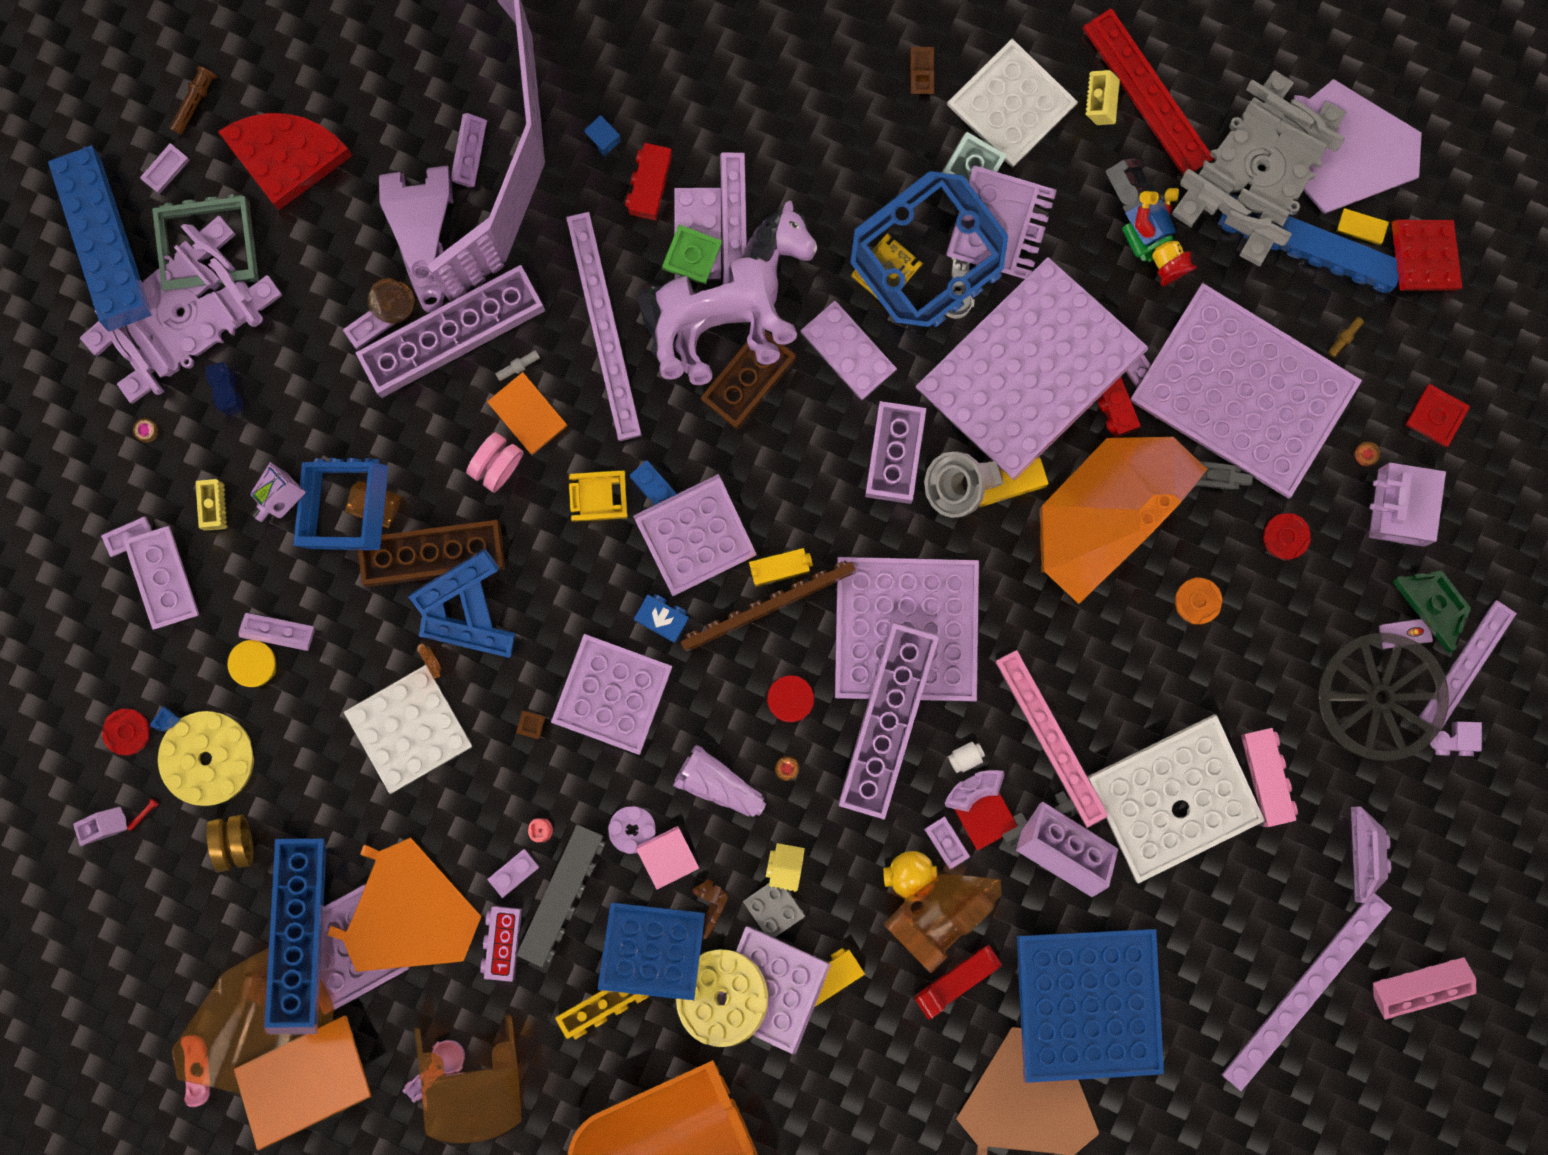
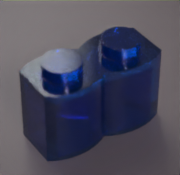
M223 362L207 366L206 378L209 385L213 388L212 398L216 408L225 415L241 411L242 399L235 389L236 379L233 371Z

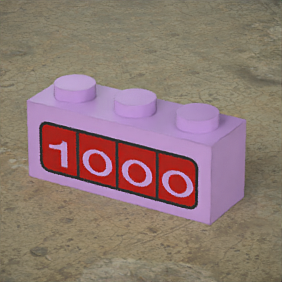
M492 906L491 911H487L486 925H490L489 935L484 936L483 949H487L486 959L482 958L481 973H484V979L515 980L522 909Z

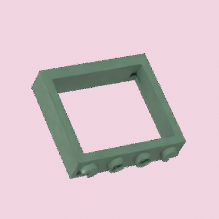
M231 194L226 199L208 197L205 198L204 202L186 200L182 202V205L173 206L172 203H164L165 205L159 206L160 208H152L162 291L206 286L199 276L166 281L165 264H168L169 260H165L164 256H170L166 219L241 209L248 270L229 273L236 282L243 280L247 284L259 281L250 203L245 196Z

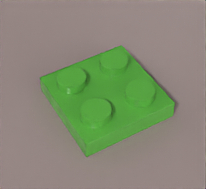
M678 225L662 269L682 277L688 276L690 280L706 285L720 251L722 240Z

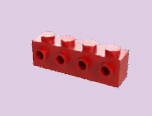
M1120 377L1097 399L1100 410L1105 412L1107 417V428L1111 434L1113 433L1115 438L1137 431L1140 427Z

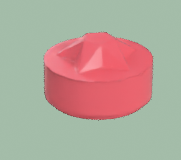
M544 818L534 819L528 827L529 837L535 842L548 841L553 833L551 823Z

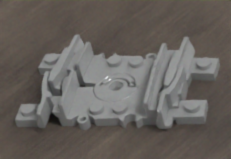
M1275 70L1264 86L1254 80L1250 81L1246 90L1265 103L1254 97L1248 104L1241 119L1238 117L1232 119L1230 123L1232 131H1230L1217 150H1212L1210 156L1215 158V163H1209L1205 160L1199 175L1190 169L1186 170L1180 184L1188 191L1172 213L1174 217L1192 227L1203 210L1213 215L1219 209L1227 215L1225 224L1250 236L1239 256L1258 266H1261L1274 242L1280 246L1287 244L1291 233L1282 229L1289 214L1295 215L1298 212L1300 205L1297 200L1307 182L1313 180L1316 176L1315 173L1310 171L1309 167L1314 166L1320 169L1322 165L1320 159L1326 148L1337 152L1345 140L1343 136L1336 133V130L1346 111L1326 101L1319 115H1317L1313 110L1293 99L1291 104L1283 98L1294 82ZM1264 165L1266 170L1259 171L1258 166ZM1248 184L1251 185L1249 191L1244 189ZM1232 193L1240 194L1237 200L1230 195ZM1250 214H1253V215L1259 217L1260 219L1252 218V217H1249V216H1250Z

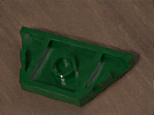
M1443 571L1431 572L1430 574H1415L1409 577L1401 576L1394 579L1392 582L1448 653L1454 651L1457 646L1455 645L1456 640L1463 631L1464 620L1468 617L1471 607Z

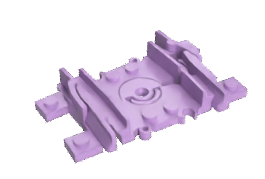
M217 216L200 232L193 225L183 224L181 227L195 242L192 245L194 249L187 241H184L180 246L176 245L174 247L177 250L175 259H172L170 256H164L165 260H169V263L165 264L166 281L199 276L206 286L162 291L160 269H157L142 282L152 316L110 332L98 321L80 337L82 342L95 356L101 354L113 343L121 355L130 361L135 371L117 383V385L132 404L151 390L156 395L164 392L152 375L154 371L160 377L172 376L180 370V365L187 369L192 368L195 363L191 356H199L214 344L224 343L221 339V333L225 330H228L234 336L235 330L246 321L250 326L256 327L263 321V317L258 311H262L282 296V293L268 275L250 288L243 280L241 282L233 280L229 272L237 270L219 249L236 234L220 216ZM212 255L217 259H211V263L208 265L217 273V275L207 266L203 265V263ZM224 283L226 287L218 292H215V290ZM211 288L214 290L211 294L209 293L200 299L198 298L207 289ZM183 308L185 310L184 315L178 316L177 310Z

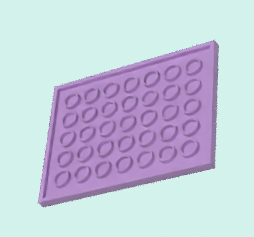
M1047 257L916 385V389L992 461H997L998 466L1014 481L1148 350V347Z
M1202 283L1130 401L1231 464L1241 468L1244 472L1253 475L1254 478L1289 499L1362 380Z

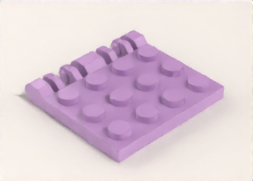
M973 165L968 183L1008 234L1005 265L1001 272L1026 279L1032 271L1016 267L1017 263L1034 267L1035 262L1030 259L1019 258L1020 251L1024 249L1027 252L1038 253L1039 248L1023 244L1024 238L1041 243L1046 228L1029 223L1030 218L1047 222L1049 218L1040 213H1033L1034 205L1038 204L1044 208H1052L1053 204L1037 199V195L1054 199L1057 190ZM966 215L962 218L961 224L965 229H970L974 225V219ZM955 223L946 256L976 265L979 264L991 253L975 232L972 234L962 233L958 230Z

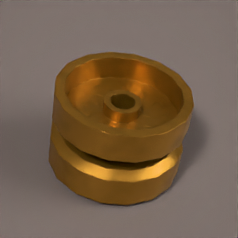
M243 814L229 817L227 824L223 819L211 820L207 823L209 855L217 872L232 869L233 863L238 868L253 865V842L248 822Z

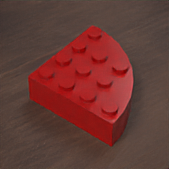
M267 113L254 115L233 122L218 131L278 211L352 156L348 148L329 130L311 120L290 114Z

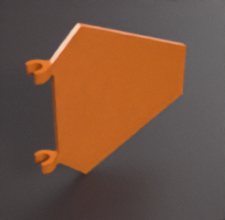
M411 838L382 851L364 845L360 855L374 859L376 862L346 932L330 926L327 933L328 936L344 942L355 971L362 972L464 961L481 919L480 914Z

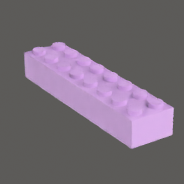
M520 265L356 352V355L375 391L383 398L539 315L545 309Z
M892 622L839 798V806L885 819L938 643V635Z

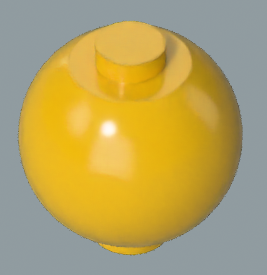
M908 851L898 855L890 867L884 868L885 887L892 886L898 895L908 899H917L925 896L932 889L934 880H938L937 866H932L931 860L926 855L916 851Z

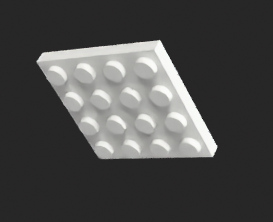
M1011 39L948 101L947 105L987 144L1006 154L1007 156L1004 160L1013 168L1078 102Z
M427 665L344 712L389 794L394 793L473 747Z

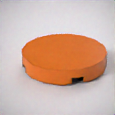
M1203 578L1187 580L1179 587L1175 595V607L1178 614L1191 624L1201 625L1210 622L1220 612L1222 595L1220 589L1210 580Z

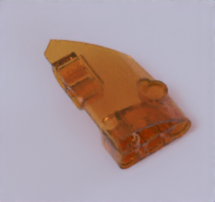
M941 874L915 894L909 895L905 899L904 904L883 924L932 973L948 957L945 951L961 935H967L993 910L996 905L994 902L1002 896L1001 880ZM914 901H921V909L917 912L911 911V904Z

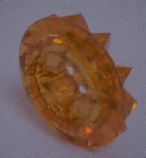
M421 643L417 648L432 677H440L439 671L442 669L429 645L425 647Z

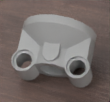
M955 451L943 453L932 461L927 469L924 484L926 496L931 506L940 514L954 518L967 516L975 511L984 498L985 490L1002 485L1003 480L997 461L978 463L969 454ZM964 476L967 478V491L964 490L962 485Z

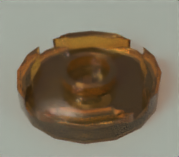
M388 278L382 279L373 285L368 294L367 303L372 314L379 320L391 324L400 323L411 314L415 299L412 291L406 284Z

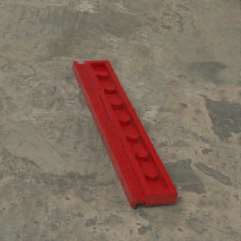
M1112 8L1092 20L1089 24L1084 25V32L1113 74L1120 79L1119 83L1181 174L1184 176L1187 169L1195 173L1203 168L1205 160L1209 163L1212 162L1214 158L1210 156L1209 150Z

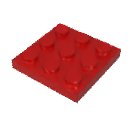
M1395 220L1392 222L1400 291L1458 290L1462 288L1454 220Z

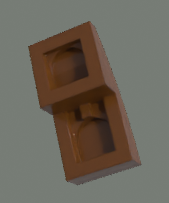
M910 47L911 94H934V47Z

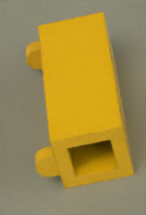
M804 548L749 562L755 587L808 574L810 572L809 567L813 566L810 553L805 554Z

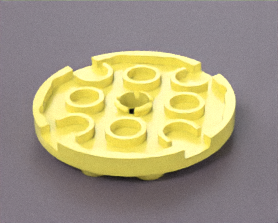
M209 711L196 712L181 718L175 726L166 732L158 752L159 772L166 787L182 801L199 806L224 803L236 796L247 784L254 764L251 740L244 728L234 719L224 714ZM204 752H209L212 756V761L209 765H202L200 761V755Z
M730 950L706 952L700 955L695 999L694 1001L676 999L678 1014L686 1030L701 1043L716 1047H729L740 1044L749 1039L759 1029L765 1018L768 1007V989L764 976L757 965L741 953ZM722 991L727 994L725 1005H720L717 1000L718 994Z

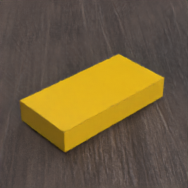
M1344 208L1336 232L1381 245L1389 222Z

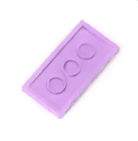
M675 188V233L678 225H682L721 240V188ZM721 248L708 281H721ZM675 274V279L682 277Z
M836 301L830 304L800 331L861 400L865 399L897 370Z
M170 526L123 540L152 629L198 616L199 612Z

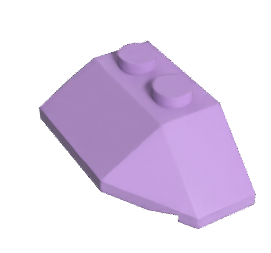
M1351 807L1355 902L1365 903L1388 879V873L1391 872V861L1387 859L1390 837L1386 835V830L1362 807Z

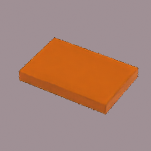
M523 372L487 401L531 455L535 454L568 426Z

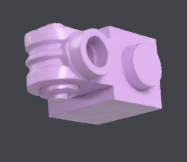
M1453 722L1451 737L1445 731L1432 733L1429 737V743L1435 749V755H1450V751H1459V756H1474V752L1481 751L1482 723Z

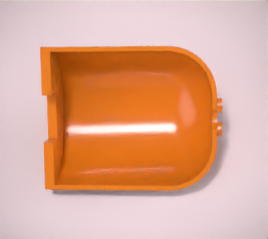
M710 1061L591 1116L577 1129L568 1150V1155H758L735 1101L728 1096L730 1094L729 1088L723 1076L719 1075V1069L714 1061Z

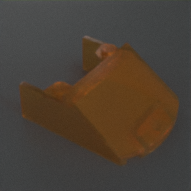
M504 1015L507 1042L498 1043L493 1048V1068L448 1075L444 1073L443 1060L438 1054L422 1052L419 1027L414 1028L424 1127L427 1136L450 1143H474L497 1137L522 1121L512 1016Z

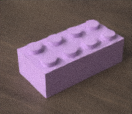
M880 401L865 497L912 503L926 408Z

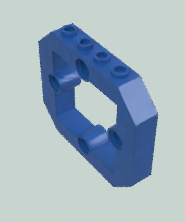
M929 171L855 229L851 264L896 323L927 327L933 324L936 327L946 319L944 315L950 310L953 313L965 305L964 299L968 296L974 298L983 291L981 286L989 281L992 284L1002 276L1000 272L1004 269L1008 234L963 175ZM941 187L960 212L956 218L958 230L965 234L975 232L991 254L962 277L958 276L950 279L945 290L917 311L901 291L905 283L904 274L896 268L885 270L866 244L894 223L898 225L909 224L914 217L913 208ZM899 207H905L909 212L908 218L904 221L898 220L895 216V212ZM966 215L974 219V225L970 229H965L961 224L962 218ZM896 273L899 275L900 282L897 286L892 287L887 284L886 279L889 274ZM956 282H962L965 285V291L961 295H956L952 291V287Z

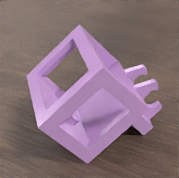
M1388 463L1378 469L1377 481L1373 483V486H1376L1374 504H1370V509L1373 512L1369 538L1424 547L1436 542L1446 472L1395 463Z

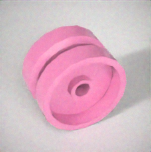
M494 432L475 453L466 473L476 481L484 478L483 485L495 493L514 472L523 456V451L514 444L506 447V439L497 432Z

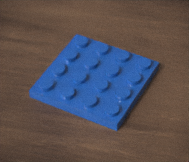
M611 903L598 990L694 1001L705 913Z

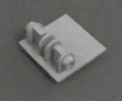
M769 884L743 901L763 932L773 938L805 917L803 910L800 909L788 890L780 889L779 887L775 888L774 886L770 887Z

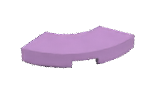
M998 770L982 771L975 773V776L963 782H959L948 795L945 802L946 807L969 812L972 805L980 798L989 795L998 796L1004 772Z

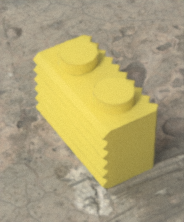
M1110 70L1092 71L1089 73L1090 81L1088 83L1090 85L1088 86L1089 90L1087 92L1089 94L1087 95L1088 103L1086 104L1088 107L1085 114L1096 125L1115 124L1120 79Z
M217 479L196 481L198 525L204 531L220 530L228 527L225 525L227 523L225 520L227 512L224 511L226 509L224 506L226 504L224 502L225 489L223 488L225 485Z
M777 843L776 850L770 851L766 877L770 878V887L789 889V891L793 890L794 892L798 890L805 848Z

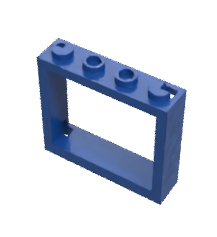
M315 458L314 462H302L300 487L306 493L298 500L293 546L307 549L380 550L389 466L379 464L378 459L365 458V462L354 458H347V462L336 458H330V462ZM323 473H368L361 538L316 537Z

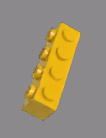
M601 990L558 1015L555 1019L566 1039L571 1036L577 1039L587 1033L585 1028L594 1024L595 1028L608 1021L606 1016L615 1012L618 1015L628 1009V1003L634 1000L639 1003L648 998L649 995Z

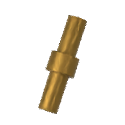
M1356 317L1347 329H1343L1337 336L1338 340L1328 351L1330 356L1335 358L1343 347L1349 345L1355 338L1354 334L1364 323L1360 317Z

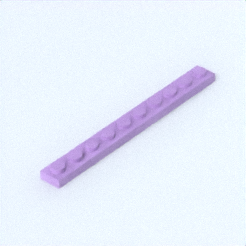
M587 212L569 216L566 218L618 440L623 441L640 437L641 431L590 214Z
M1374 893L1365 903L1360 905L1221 1074L1238 1090L1242 1091L1392 909L1387 903Z

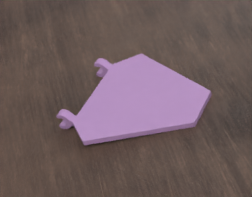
M1334 79L1310 99L1304 96H1294L1295 100L1306 105L1317 115H1319L1326 101L1346 111L1336 130V133L1343 136L1345 140L1337 152L1326 148L1320 159L1322 162L1320 169L1314 166L1309 167L1310 171L1315 173L1316 176L1313 180L1308 181L1303 189L1324 214L1419 178L1421 132Z

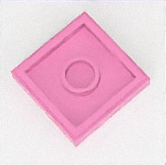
M678 826L636 846V850L656 889L699 869Z

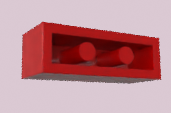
M644 143L643 150H638L636 163H639L637 171H633L631 185H634L632 194L628 193L625 207H628L629 215L657 220L672 158V150L670 148Z

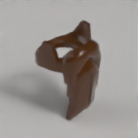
M709 879L692 890V893L711 902L704 920L703 939H706L715 929L728 899L727 893L721 890V887L713 886V881Z

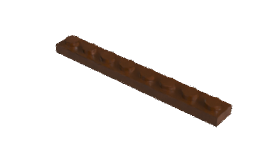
M842 561L834 565L835 570L828 573L825 570L813 575V580L807 583L803 580L791 586L792 590L783 593L782 590L770 595L771 600L764 603L760 600L749 605V610L743 613L738 610L727 616L728 620L720 623L717 620L706 625L707 629L700 633L697 630L685 635L686 639L681 641L682 646L687 652L857 573L855 566L852 562Z

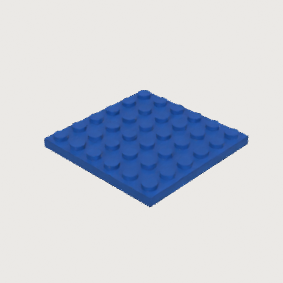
M1156 929L1017 936L1024 1082L1164 1074Z

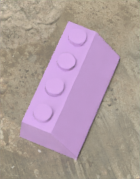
M1042 802L1022 829L1016 851L1093 897L1109 887L1118 848Z

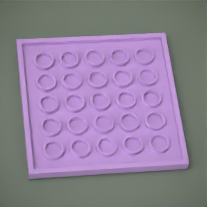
M838 557V563L845 560L847 563L852 562L857 573L837 582L835 698H870L892 622L939 636L921 700L976 702L979 560Z

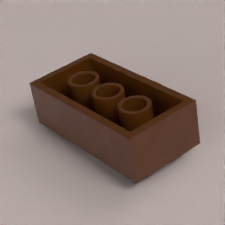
M765 331V337L768 342L778 347L780 358L771 364H760L756 359L755 351L750 350L748 342H746L700 398L703 403L737 431L797 360L794 353L783 344H777L773 340V336Z

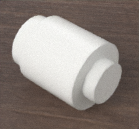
M970 742L952 751L953 754L949 755L948 758L953 769L958 773L960 771L965 772L983 763L982 757L985 755L979 743L974 745L973 742Z

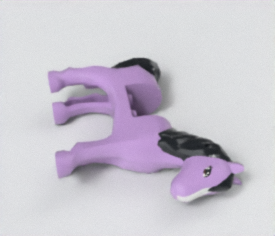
M791 201L785 203L782 211L766 217L757 226L745 247L744 254L740 259L731 262L735 282L723 284L695 294L688 276L671 280L665 285H644L640 290L638 296L644 325L654 340L651 352L660 362L659 368L662 377L665 379H676L684 371L688 374L692 384L703 385L708 383L712 379V372L709 365L702 363L696 355V345L700 334L713 326L725 323L751 322L747 342L750 350L755 351L756 359L760 364H771L780 358L778 347L767 341L765 329L772 332L773 340L777 344L785 345L796 339L797 333L794 325L781 320L774 308L778 291V259L780 255H788L801 261H810L817 251V245L807 232L808 226L805 216L793 210ZM676 333L678 337L675 341L674 348L677 351V353L681 356L682 361H679L677 358H675L673 342Z

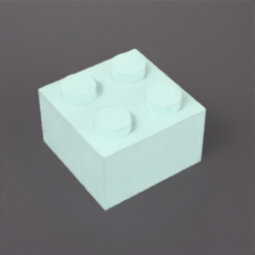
M966 132L942 173L963 175L968 182L973 165L997 172L1007 155Z

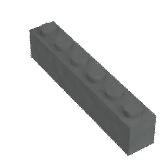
M579 824L576 825L516 956L540 967H544L546 963H551L556 952L552 950L556 941L560 943L566 929L562 928L565 920H571L576 909L572 905L576 898H581L586 886L583 885V881L586 876L590 877L596 866L592 862L596 854L601 855L606 842L602 841L603 835Z

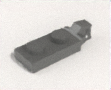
M1201 462L1207 468V471L1195 486L1228 490L1239 489V485L1250 486L1253 475L1241 473V468H1237L1234 465Z

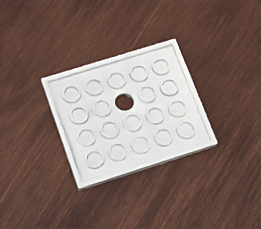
M1215 714L1087 777L1108 814L1106 819L1137 883L1265 821L1219 719ZM1178 800H1184L1189 805L1187 815L1182 818H1177L1172 813V806Z

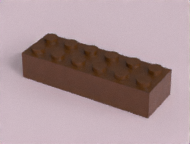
M498 520L381 535L380 550H358L362 585L374 587L435 579L484 549L488 551L499 567L498 570L506 569L500 523Z

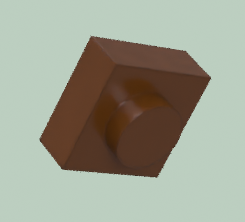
M522 710L516 733L540 740L546 717Z

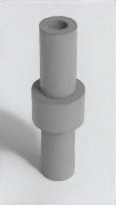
M535 350L521 359L516 358L510 362L511 365L495 374L499 381H502L515 372L517 374L525 370L524 367L540 359Z

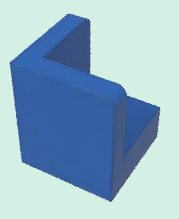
M601 115L585 129V134L597 145L598 151L603 156L607 155L621 142L620 135Z

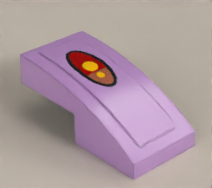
M1422 619L1379 626L1383 649L1433 642L1431 631Z

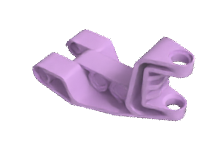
M448 165L427 168L428 178L425 179L426 184L406 187L404 174H401V172L379 175L381 208L399 244L410 281L420 304L429 313L442 307L445 294L426 265L443 253L442 244L439 242L440 231L447 205L453 203L452 181H450L451 174ZM430 297L437 298L434 304L428 305L425 303Z

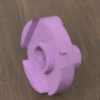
M635 806L625 807L617 811L611 818L608 826L609 837L613 845L618 850L628 854L638 853L636 846L654 838L656 834L653 817L646 810ZM628 824L632 826L638 825L639 830L636 831L639 833L637 836L634 837L632 834L628 836L626 834V830H628L626 826Z

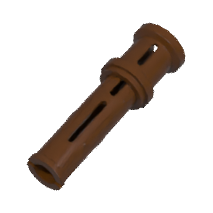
M201 66L197 67L198 72L193 82L188 84L189 92L169 126V129L180 135L183 134L201 98L207 96V89L212 80L217 77V75Z

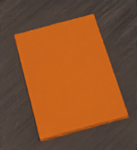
M347 1016L338 1018L318 1028L317 1034L303 1035L234 1069L257 1150H261L372 1097Z

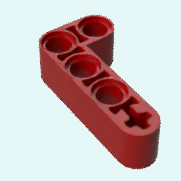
M988 944L922 990L913 999L929 1020L942 1012L950 1002L1001 967L1002 962Z

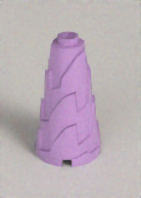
M695 745L691 751L693 753L692 756L687 757L673 786L721 806L734 809L748 817L750 815L754 817L755 814L760 816L766 806V803L763 802L764 798L761 797L762 794L747 785L724 764L705 752L702 747Z

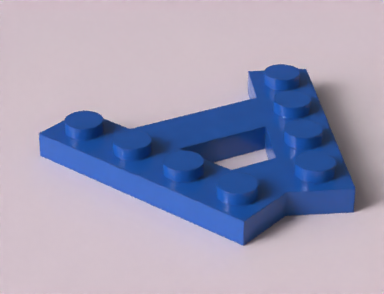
M486 549L410 593L409 598L422 615L419 637L510 658L516 633L492 627L481 580L499 569ZM460 594L466 621L447 617L444 602Z

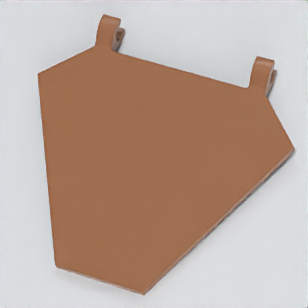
M1016 1027L1010 1029L956 1118L978 1145L976 1155H987L988 1147L1075 1155L1099 1135L1079 1080L1024 1082L1021 1028Z

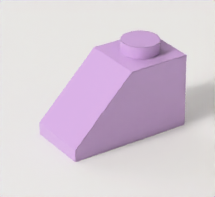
M121 807L97 812L73 824L80 846L116 835L127 829L126 817L122 813Z

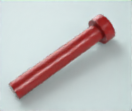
M151 798L149 804L127 826V829L131 831L153 807L156 808L159 804Z

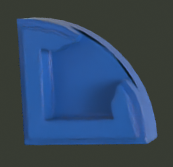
M163 706L150 726L159 731H166L175 726L180 721V718Z

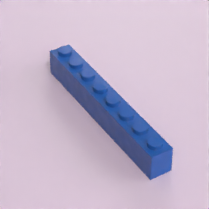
M1231 194V195H1230L1231 197H1233V198L1236 199V200H1237V198L1239 197V196L1234 195V194ZM1222 212L1218 225L1222 226V229L1227 232L1235 233L1236 231L1241 233L1248 240L1250 236L1224 223L1227 215ZM1250 214V216H1249V217H1252V218L1260 219L1259 217H1257V216H1255V215H1253V214ZM1288 216L1282 229L1291 233L1287 244L1280 246L1274 242L1270 248L1273 250H1284L1287 252V255L1299 259L1301 257L1309 260L1308 263L1313 266L1327 267L1333 274L1340 276L1345 274L1352 277L1354 282L1370 284L1374 286L1375 290L1383 293L1391 292L1396 287L1399 279L1396 258Z

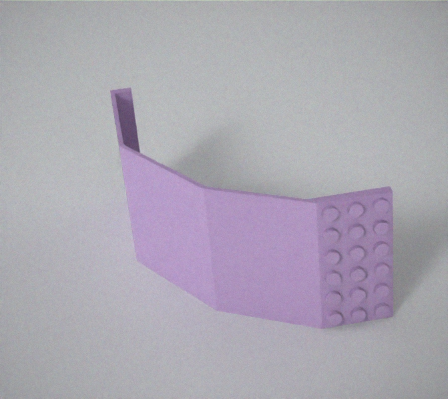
M521 0L497 1L517 26L526 126L490 217L426 265L450 302L467 294V291L473 286L475 288L480 286L486 280L485 277L491 272L494 274L503 268V263L507 260L545 164L533 40Z

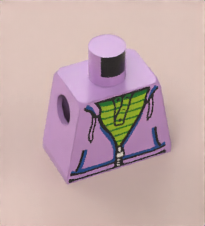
M270 462L251 492V496L258 503L251 515L260 522H263L269 513L277 518H282L306 492L287 472Z

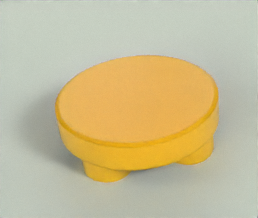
M247 640L236 645L231 651L228 658V670L231 677L240 685L259 687L267 683L275 675L276 658L271 648L265 643Z

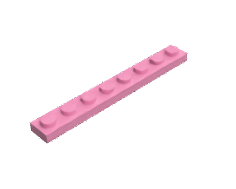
M1016 650L997 660L998 668L1086 828L1107 818V812L1018 651Z

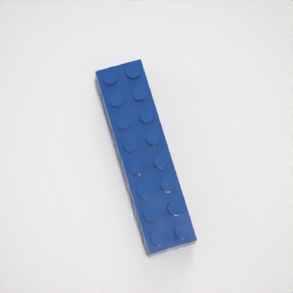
M91 145L48 161L99 322L110 332L152 316L99 154Z
M275 839L264 1026L268 1035L317 1034L327 848L324 839Z

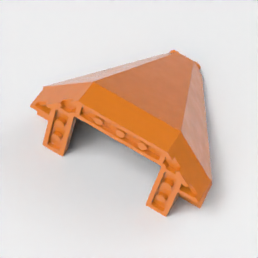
M1174 437L1107 438L1040 508L1041 572L1048 574L1079 604L1169 516L1207 471V468Z

